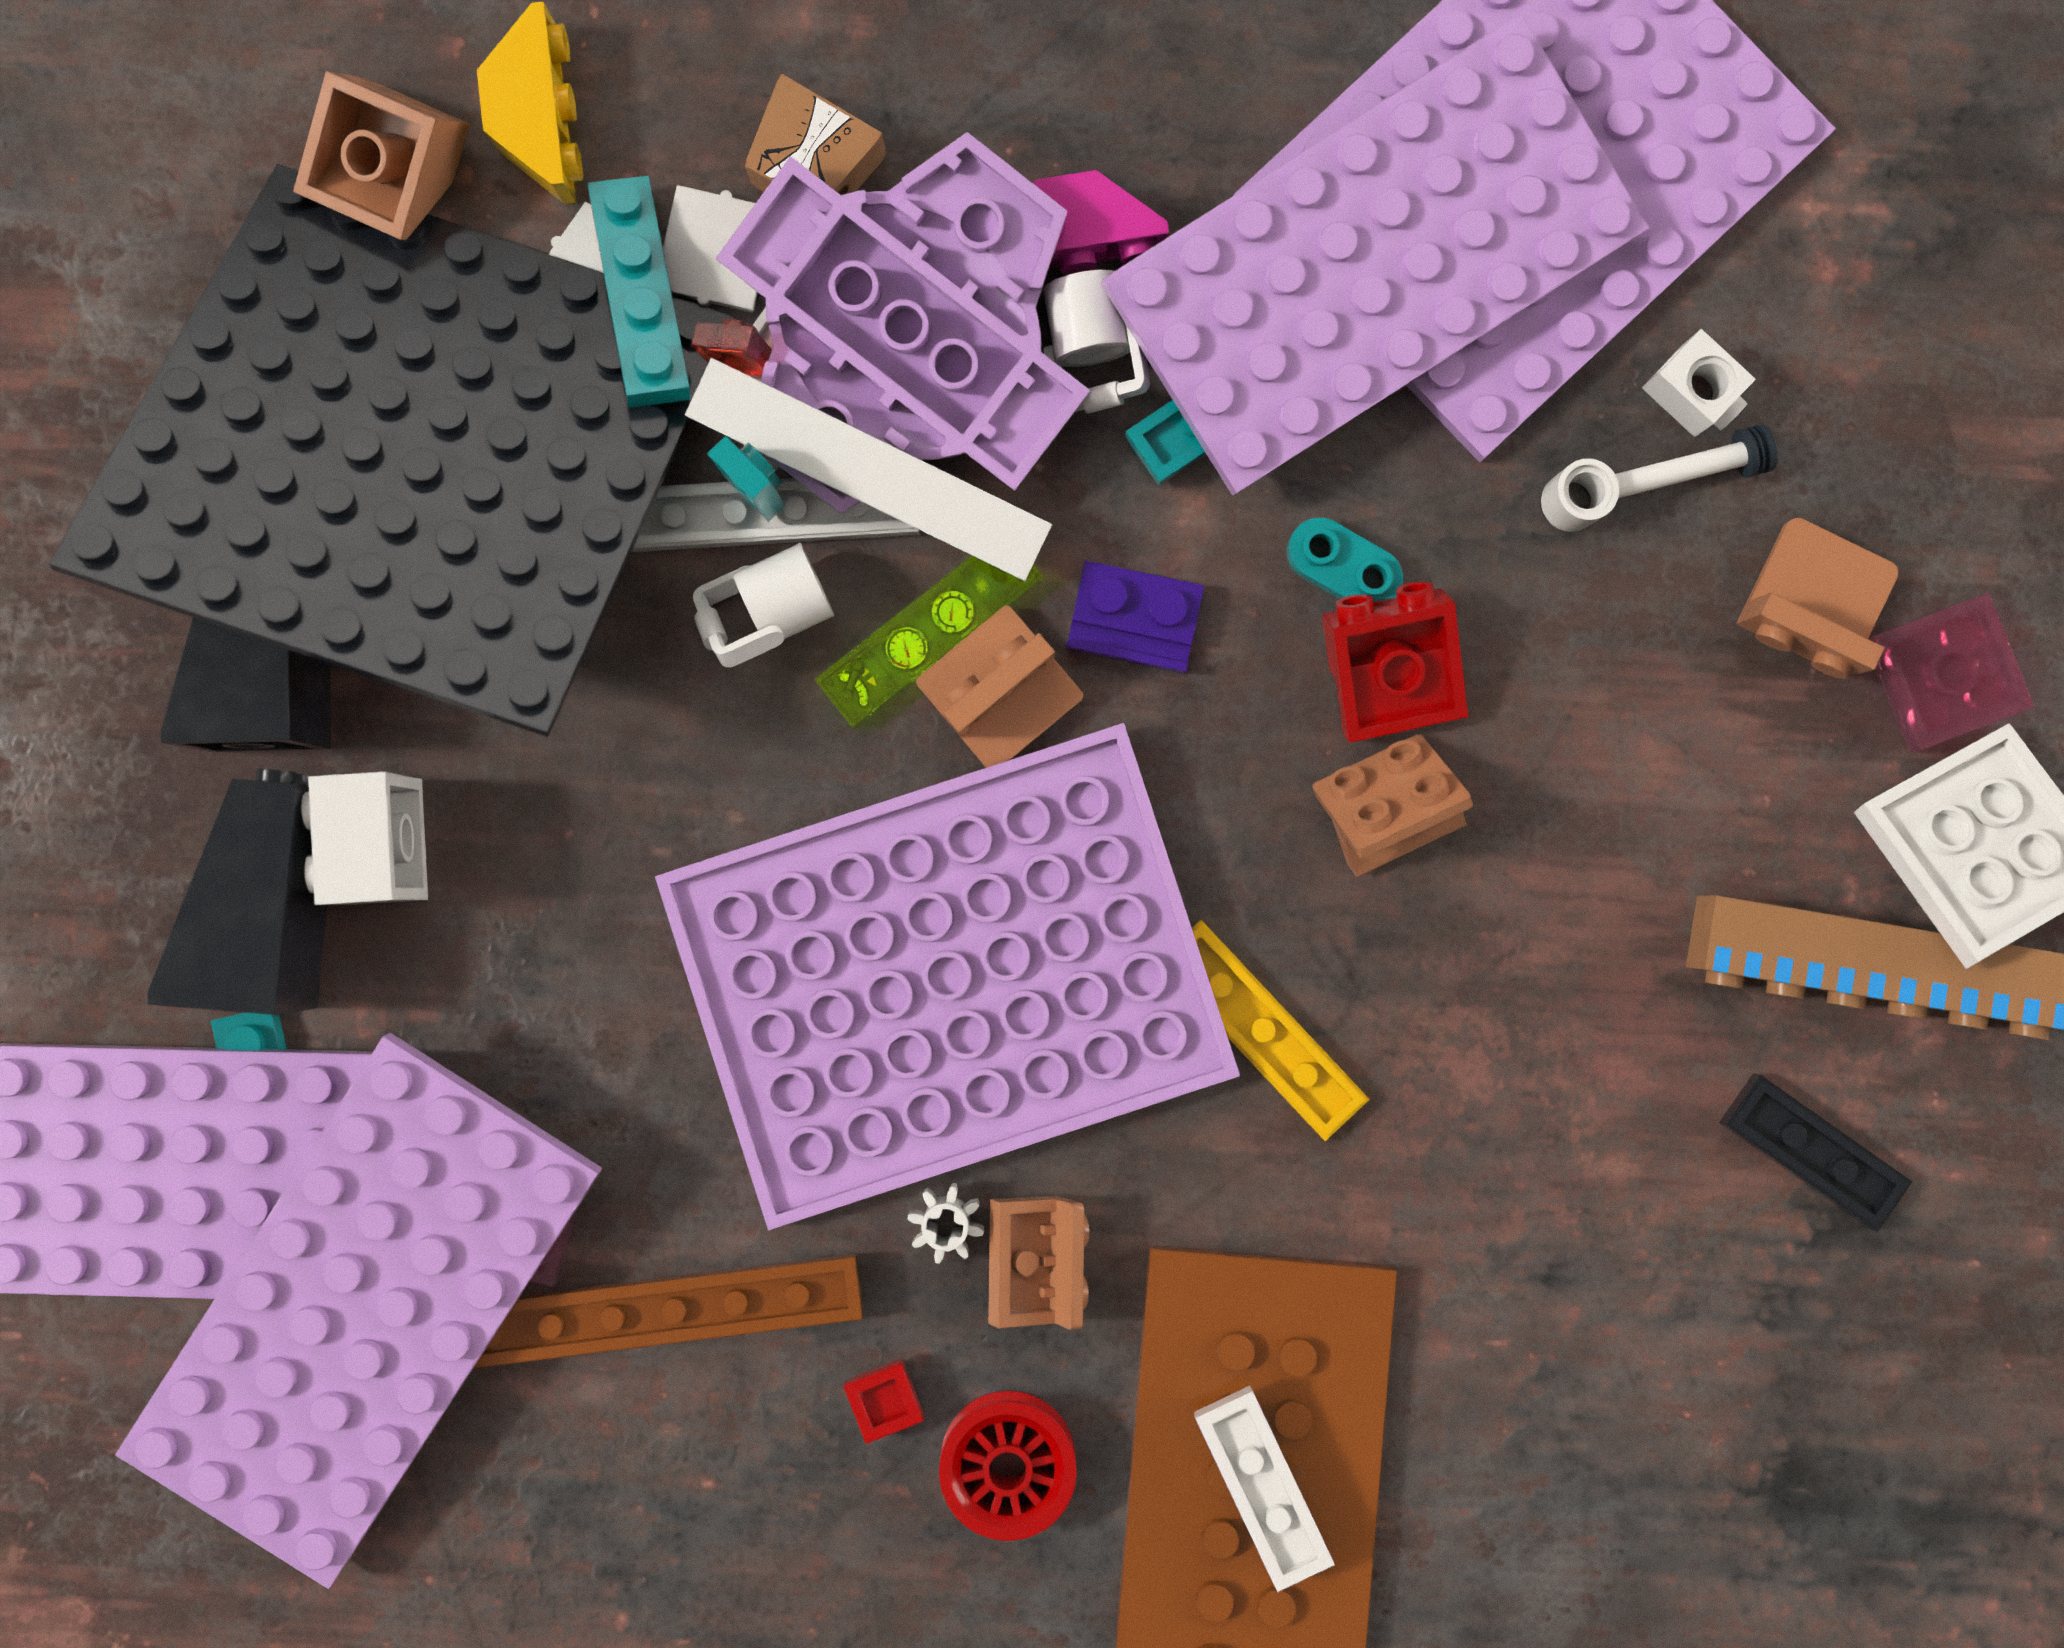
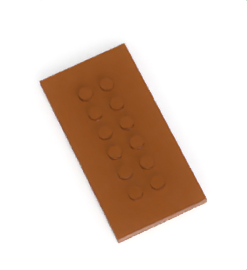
M1149 1245L1115 1648H1366L1397 1270L1394 1267ZM1248 1386H1251L1335 1564L1277 1592L1194 1415L1195 1411Z

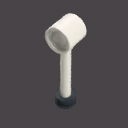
M1758 424L1747 429L1736 430L1730 445L1617 474L1608 465L1599 460L1580 459L1567 466L1546 484L1541 497L1542 510L1547 520L1556 528L1567 532L1580 531L1607 515L1616 505L1618 498L1735 468L1746 478L1753 477L1756 474L1772 472L1777 464L1775 440L1766 425ZM1570 483H1578L1587 489L1591 498L1589 509L1580 508L1572 502L1569 496Z

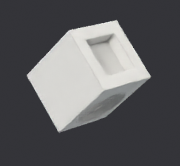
M1700 329L1668 359L1642 389L1696 437L1711 425H1715L1720 431L1724 429L1748 404L1740 395L1756 379L1706 332ZM1692 376L1703 377L1710 383L1713 390L1712 400H1705L1694 392Z

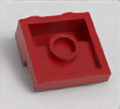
M1411 582L1403 584L1396 589L1397 598L1373 602V597L1370 595H1351L1343 597L1336 602L1337 611L1322 614L1329 670L1336 680L1343 735L1349 743L1468 717L1455 601L1442 588L1434 589L1433 584L1430 582Z

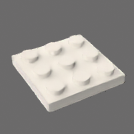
M2010 723L1869 800L1854 812L1966 969L2064 913V795Z

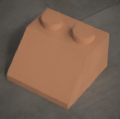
M326 71L293 192L395 238L407 240L453 183L470 124L365 77Z

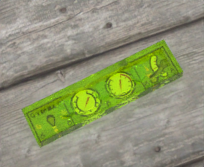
M972 555L814 680L854 729L914 682L921 674L1005 605H1012L1040 583L1044 576L1033 564L1024 581Z

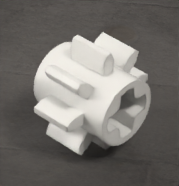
M952 1183L946 1196L938 1198L931 1189L926 1188L923 1192L924 1201L928 1206L926 1212L911 1210L907 1218L912 1223L922 1224V1232L914 1238L912 1246L918 1248L927 1243L936 1249L934 1259L935 1263L938 1264L942 1261L945 1251L954 1249L962 1258L966 1259L969 1256V1248L965 1242L967 1234L977 1237L983 1236L984 1233L983 1225L977 1222H970V1214L974 1213L979 1207V1199H971L964 1203L957 1198L958 1188L956 1183ZM943 1209L954 1211V1222L963 1225V1228L953 1227L950 1237L939 1235L938 1224L929 1221V1218L938 1219Z

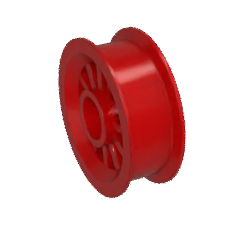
M1003 1390L980 1396L960 1410L950 1423L944 1436L939 1462V1481L946 1504L964 1526L978 1535L993 1540H1022L1046 1530L1067 1508L1076 1484L1075 1447L1067 1424L1051 1405L1029 1393ZM1004 1422H1016L1013 1434H1006ZM994 1424L997 1437L993 1438L986 1431L985 1427ZM1025 1426H1029L1035 1431L1024 1440L1022 1436ZM974 1437L983 1448L968 1443ZM1047 1442L1049 1448L1034 1451L1041 1443ZM1010 1452L1021 1457L1025 1467L1019 1474L1005 1477L994 1471L991 1462L997 1455ZM962 1458L976 1464L962 1466ZM1054 1463L1053 1471L1039 1467ZM982 1479L972 1489L967 1483L969 1481ZM1032 1481L1046 1485V1488L1041 1492ZM991 1490L994 1492L991 1503L981 1499ZM1024 1492L1031 1501L1022 1505L1019 1494ZM1003 1496L1010 1497L1012 1507H1000Z

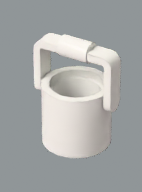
M1091 270L1066 275L1050 282L1043 289L1053 344L1044 347V355L1062 368V366L1080 367L1095 365L1120 358L1131 352L1135 379L1122 383L1114 381L1088 388L1090 393L1075 412L1085 409L1089 414L1123 405L1124 399L1145 393L1151 385L1145 354L1100 284L1103 278L1114 272L1113 270Z
M801 543L756 564L743 566L701 585L693 593V600L698 610L694 620L704 647L713 650L724 667H734L779 646L784 639L835 616ZM740 592L758 631L726 645L728 640L717 610L712 608L711 605Z

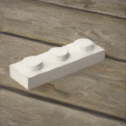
M1251 1386L1195 1411V1419L1277 1592L1334 1566L1335 1564Z

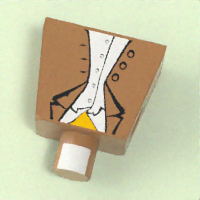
M781 74L747 156L745 169L751 184L764 192L791 156L838 194H848L857 191L886 156L883 134L796 81Z

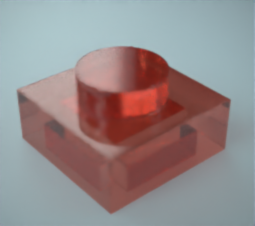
M725 319L722 321V324L697 322L691 346L707 363L713 358L749 376L761 377L765 363L769 361L772 352L771 347L759 335L756 327L737 319Z

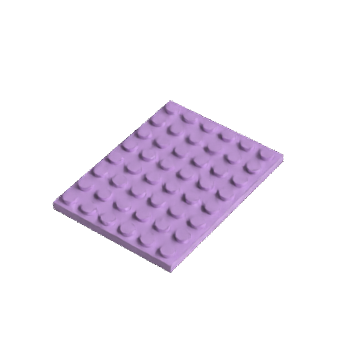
M1442 0L1234 193V195L1522 13L1649 229L1406 384L1479 463L1836 129L1713 0Z
M1124 723L655 876L768 1230L1240 1076Z

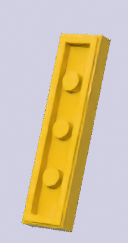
M1199 920L1192 927V931L1228 1039L1317 1134L1326 1141L1370 1099L1202 920Z

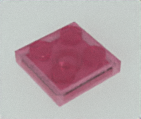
M1989 592L1868 638L1885 647L1876 667L1910 752L1924 750L2035 707Z

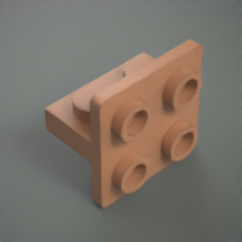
M1008 605L999 609L916 680L920 690L986 768L1014 758L1083 699V692L1055 660V651L1040 633L1035 636Z
M1419 734L1406 740L1395 742L1387 749L1351 766L1338 769L1332 775L1312 785L1316 798L1333 821L1346 862L1356 877L1466 826L1463 812L1473 806L1470 793L1425 738Z

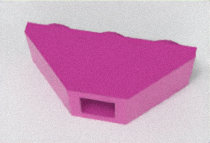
M1097 170L1036 179L1033 182L1035 186L1067 210V217L1049 270L1060 268L1063 274H1074L1093 270L1097 267L1096 262L1121 259V263L1125 265L1169 236L1166 219Z

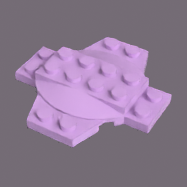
M968 132L902 177V181L888 191L866 193L865 190L840 195L790 156L715 258L766 298V319L770 328L773 349L769 361L765 363L760 382L920 460L947 459L966 454L1015 491L1090 393L1087 387L1041 352V332L1036 305L1067 217V210ZM767 456L841 514L846 513L861 502Z

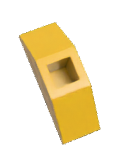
M544 1L535 2L528 6L477 69L483 131L501 155L562 203L571 204L576 203L574 182L583 180V166L577 143H570L568 122H573L577 119L574 93L570 83L563 84L561 66L563 62H570L569 41L564 24H556Z

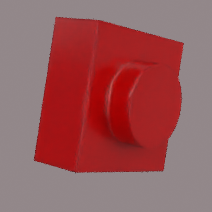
M903 1358L845 1380L843 1387L865 1444L924 1421L925 1414Z

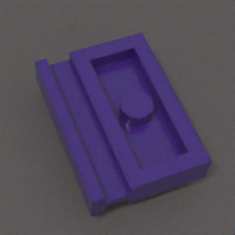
M1085 560L1066 650L1185 674L1204 585Z

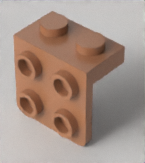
M1794 518L1786 522L1782 527L1736 625L1755 633V638L1768 647L1784 652L1792 651L1810 660L1813 668L1828 676L1846 679L1850 676L1872 671L1875 669L1885 647L1868 638L1898 578V568L1893 562L1807 520Z

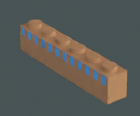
M1717 895L1697 896L1686 968L1706 971L1705 983L1743 989L1745 978L1767 981L1765 993L1804 999L1806 988L1828 991L1826 1000L1828 1004L1865 1009L1867 998L1888 1001V1014L1925 1020L1927 1019L1928 1008L1948 1011V1024L1988 1030L1989 1019L2010 1022L2008 1034L2049 1040L2050 1029L2064 1030L2063 953L2007 945L1966 969L1943 936L1938 932Z

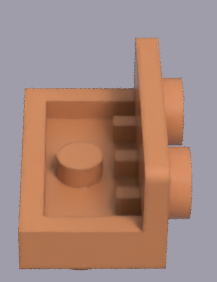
M1057 1195L990 1199L988 1324L997 1328L1057 1324L1069 1330L1081 1329L1083 1327V1310L1086 1308L1089 1298L1088 1285L1084 1277V1248L1089 1240V1224L1084 1214V1205L1082 1203Z

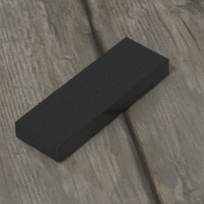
M1753 1073L1719 1122L1854 1219L1876 1232L1880 1230L1912 1183L1910 1179L1760 1074Z

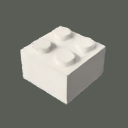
M389 772L309 776V792H305L303 795L301 810L304 825L308 830H311L312 855H309L305 862V880L308 890L314 893L315 905H357L428 900L422 779Z

